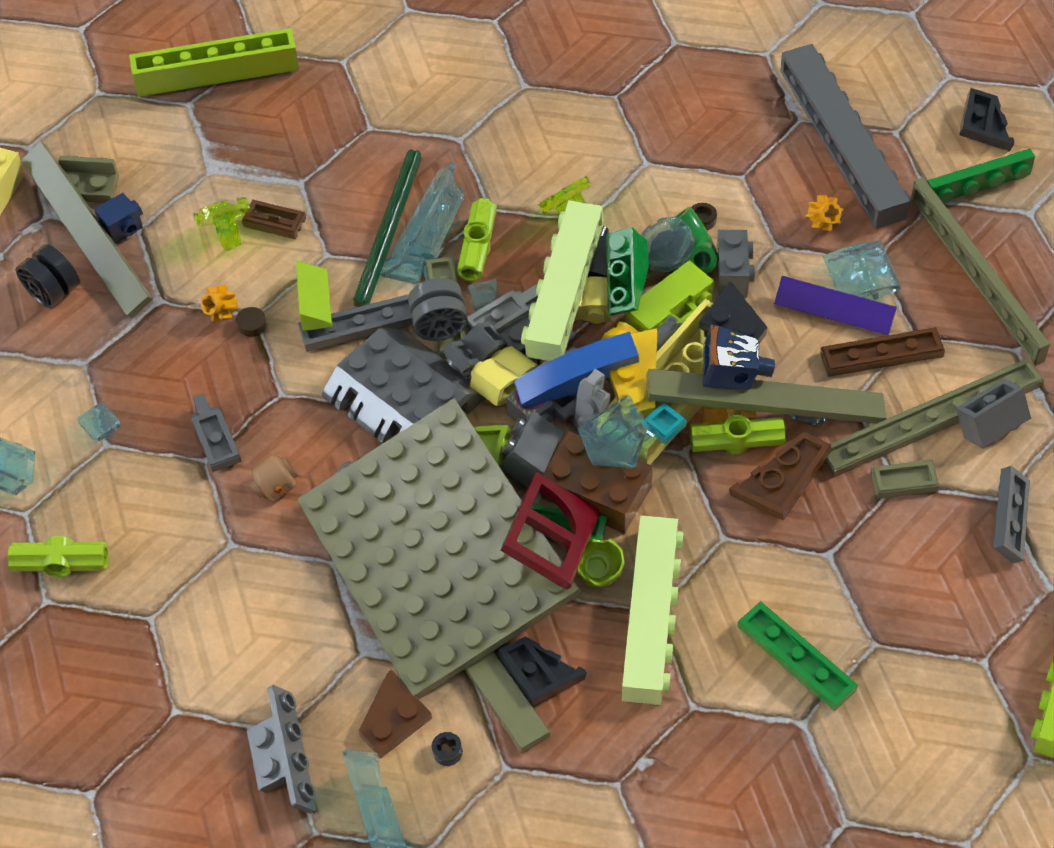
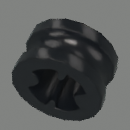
M443 732L433 739L431 747L437 763L443 766H451L460 761L463 750L461 740L456 734ZM447 743L449 747H452L453 752L447 754L445 750L442 751L441 746Z

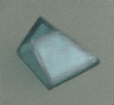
M629 394L577 428L589 460L593 465L636 468L642 443L655 435Z

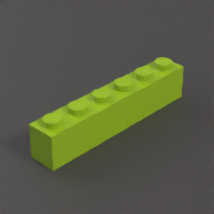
M292 28L129 55L132 77L138 97L299 70Z

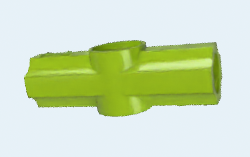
M479 198L478 201L472 203L468 224L464 228V242L458 263L457 275L464 278L465 281L475 282L477 279L482 278L486 258L491 250L490 240L497 213V205L493 204L489 199Z
M733 415L727 418L725 422L690 424L689 429L691 450L693 452L726 450L731 454L739 455L751 447L785 445V426L782 417L749 420L743 415Z
M52 536L44 543H12L8 549V567L11 572L43 571L48 576L58 578L69 576L71 571H105L109 564V547L107 542H74L64 536Z

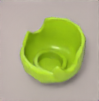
M611 539L590 540L578 567L577 576L592 587H607L620 578L624 568L623 550Z

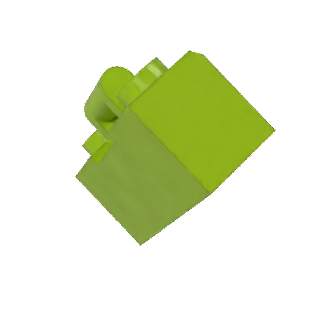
M689 260L643 294L638 310L625 313V323L635 328L638 332L658 329L667 317L671 315L678 320L676 324H683L705 299L710 302L712 301L714 280Z

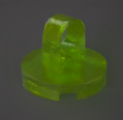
M587 176L546 198L538 206L543 214L556 208L560 215L561 211L565 212L568 200L586 203L581 193L592 185Z
M246 197L236 198L237 204H231L224 200L199 209V213L192 214L196 226L215 224L220 243L226 251L240 247L241 237L235 218L251 210Z

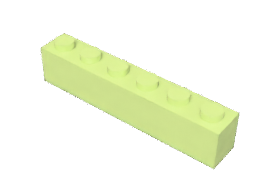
M568 200L565 212H560L558 219L559 232L558 234H553L551 240L552 254L551 257L547 256L544 262V280L539 279L537 284V302H532L530 306L529 320L531 321L529 327L524 326L522 331L521 344H525L526 357L551 361L564 355L603 228V206Z
M640 515L622 684V701L661 705L662 693H669L671 674L664 673L665 663L672 664L673 644H667L668 634L674 635L676 615H670V606H677L678 587L672 586L673 578H679L681 565V559H675V550L682 551L683 532L677 531L678 519Z

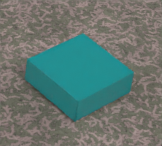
M663 402L643 420L642 427L666 445L686 427L687 420Z

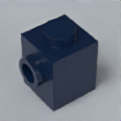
M124 193L94 208L97 219L115 244L143 228L140 218L143 212L139 204L135 200L130 201Z

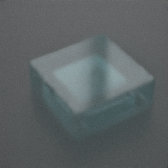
M103 402L77 417L79 425L95 443L121 428L119 419Z

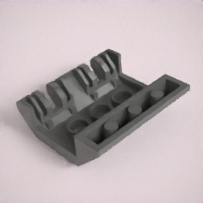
M382 328L373 333L335 367L322 393L324 399L333 405L335 404V407L341 411L347 408L354 396L357 395L349 410V418L356 421L360 427L373 437L378 438V441L382 444L394 437L398 428L402 432L453 398H455L461 409L467 414L471 413L486 399L470 387V378H464L446 360L403 328Z

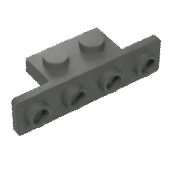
M272 685L267 690L273 716L247 730L258 790L268 793L287 783L291 806L311 814L317 810L314 799L316 794L308 771L309 760L304 752L303 732L298 723L295 709L297 706L296 700L291 692Z

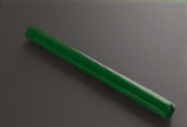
M408 150L353 297L356 307L370 304L422 160L421 152L418 150Z

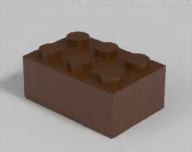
M568 431L543 476L598 508L600 511L599 515L607 517L606 526L625 534L652 487L653 466ZM541 493V498H542V499H545V500H547V501H549V502L554 503V502H553L551 499H549L546 495H544L543 493Z

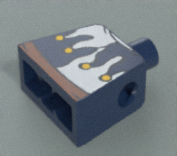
M711 324L703 345L704 387L749 390L752 388L757 375L772 377L775 369V359L759 356V341L756 338Z

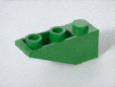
M631 227L606 234L608 315L610 316L638 310L649 268L648 241Z

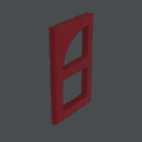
M536 472L500 551L560 587L570 589L600 511L595 506ZM538 491L546 495L560 508L570 524L571 532L531 509ZM524 523L568 548L560 567L516 542Z

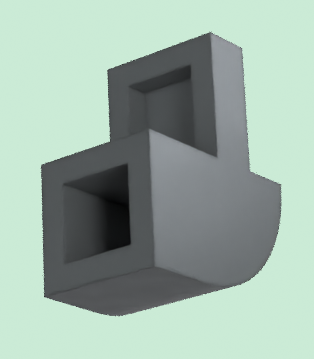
M488 322L476 324L462 340L450 342L442 352L446 355L448 364L454 370L459 371L464 378H468L471 376L473 367L478 362L492 358L494 353L502 349L507 342Z

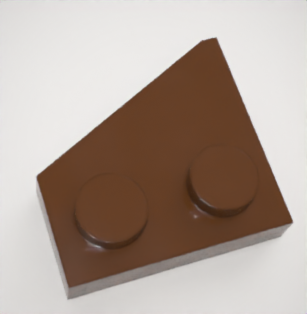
M390 670L386 674L359 729V735L381 759L432 719V714L416 696L411 694L407 686L397 675Z

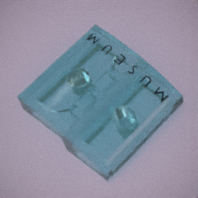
M881 241L848 246L823 256L838 291L863 298L872 295L873 299L876 300L901 289Z

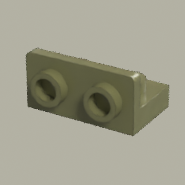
M79 156L59 157V164L85 201L105 203L114 198L119 180L114 159Z

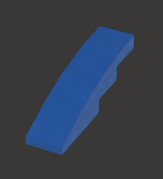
M630 331L568 352L514 380L521 406L524 408L576 394L580 381L585 377L587 378L594 369L605 375L604 379L610 377V370L639 363V355Z

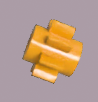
M817 195L818 202L808 203L809 209L806 217L813 222L812 228H822V230L831 231L832 224L841 223L840 218L843 208H840L837 204L838 198Z
M227 285L207 287V293L201 298L203 313L211 315L212 322L232 319L231 313L237 308L235 293L227 292Z

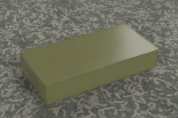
M933 460L871 467L870 473L877 499L938 492L940 485Z

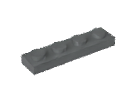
M409 294L332 313V327L303 331L301 322H298L306 352L371 336L378 329L402 328L413 325L408 302Z

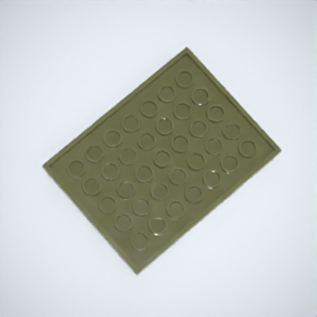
M455 398L297 498L301 508L411 694L418 699L582 594L574 581L570 589H564L500 551L522 501ZM524 523L516 542L560 567L562 562L543 533Z

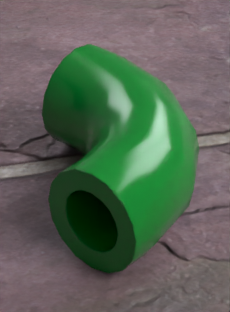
M687 207L674 216L668 224L671 228L677 227L672 230L682 229L681 231L686 232L689 238L688 261L690 260L707 274L717 264L716 247L692 207Z

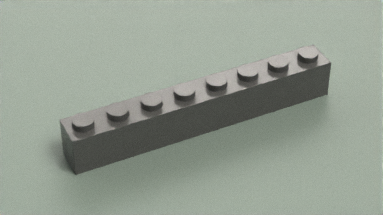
M813 44L782 52L781 74L874 228L877 229L906 220L908 208L911 205L908 192L903 190L898 183L895 171L890 170L882 150H878L874 144L871 132L864 128L859 113L853 110L849 104L846 92L841 91L835 74L830 72L825 65L823 55L817 52Z

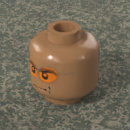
M271 455L252 469L254 480L250 482V485L260 498L265 495L268 499L275 501L295 487L296 481L294 478L298 474L285 456L280 458L277 455Z

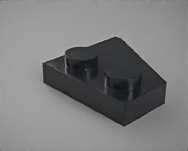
M970 88L966 98L959 135L1011 151L1015 141L1013 137L1008 136L1006 130L1008 123L1005 115L1001 112L998 96Z
M730 282L699 321V329L707 333L711 324L754 337L759 341V344L767 334L765 323L734 284Z
M526 636L500 648L497 654L498 659L532 706L585 680L587 674L582 667L578 666L577 669H574L560 661V655L542 648L539 643Z

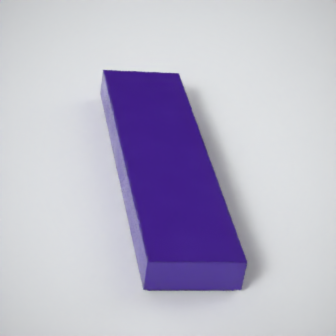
M783 275L781 276L774 301L776 305L884 335L890 334L897 309L896 306Z

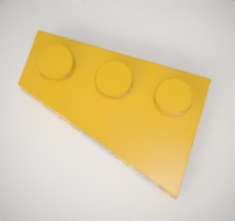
M657 328L631 334L639 355V363L610 370L609 379L624 421L645 417L654 411L655 401L648 400L646 374L648 369H656Z

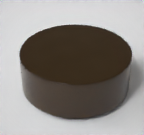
M697 203L692 206V209L706 230H710L716 225L717 210L714 206L708 203Z
M257 307L242 309L236 316L238 331L248 337L261 334L266 328L264 312Z

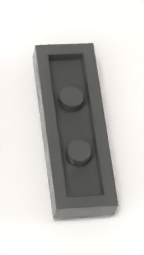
M1011 465L1001 469L998 486L996 529L993 542L994 549L1010 562L1016 563L1024 560L1030 480Z

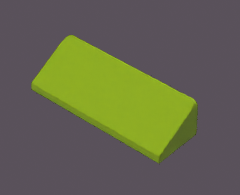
M296 261L299 315L303 331L332 327L328 270Z

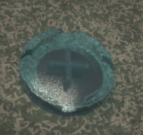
M665 217L656 220L658 223L652 227L649 225L641 234L648 241V269L652 271L669 272L687 261L693 251L695 242L693 232L683 220L675 217Z

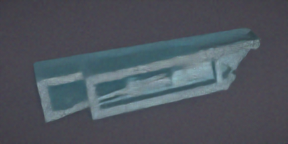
M453 162L437 171L386 260L380 273L382 277L417 284L421 279L425 260L436 258L464 199L462 187H457L453 171L456 169V165Z
M351 750L342 751L345 768L369 847L407 848L387 786L382 787L377 753Z

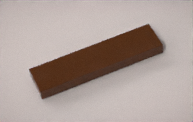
M936 327L823 346L820 349V355L828 377L944 357L945 353Z

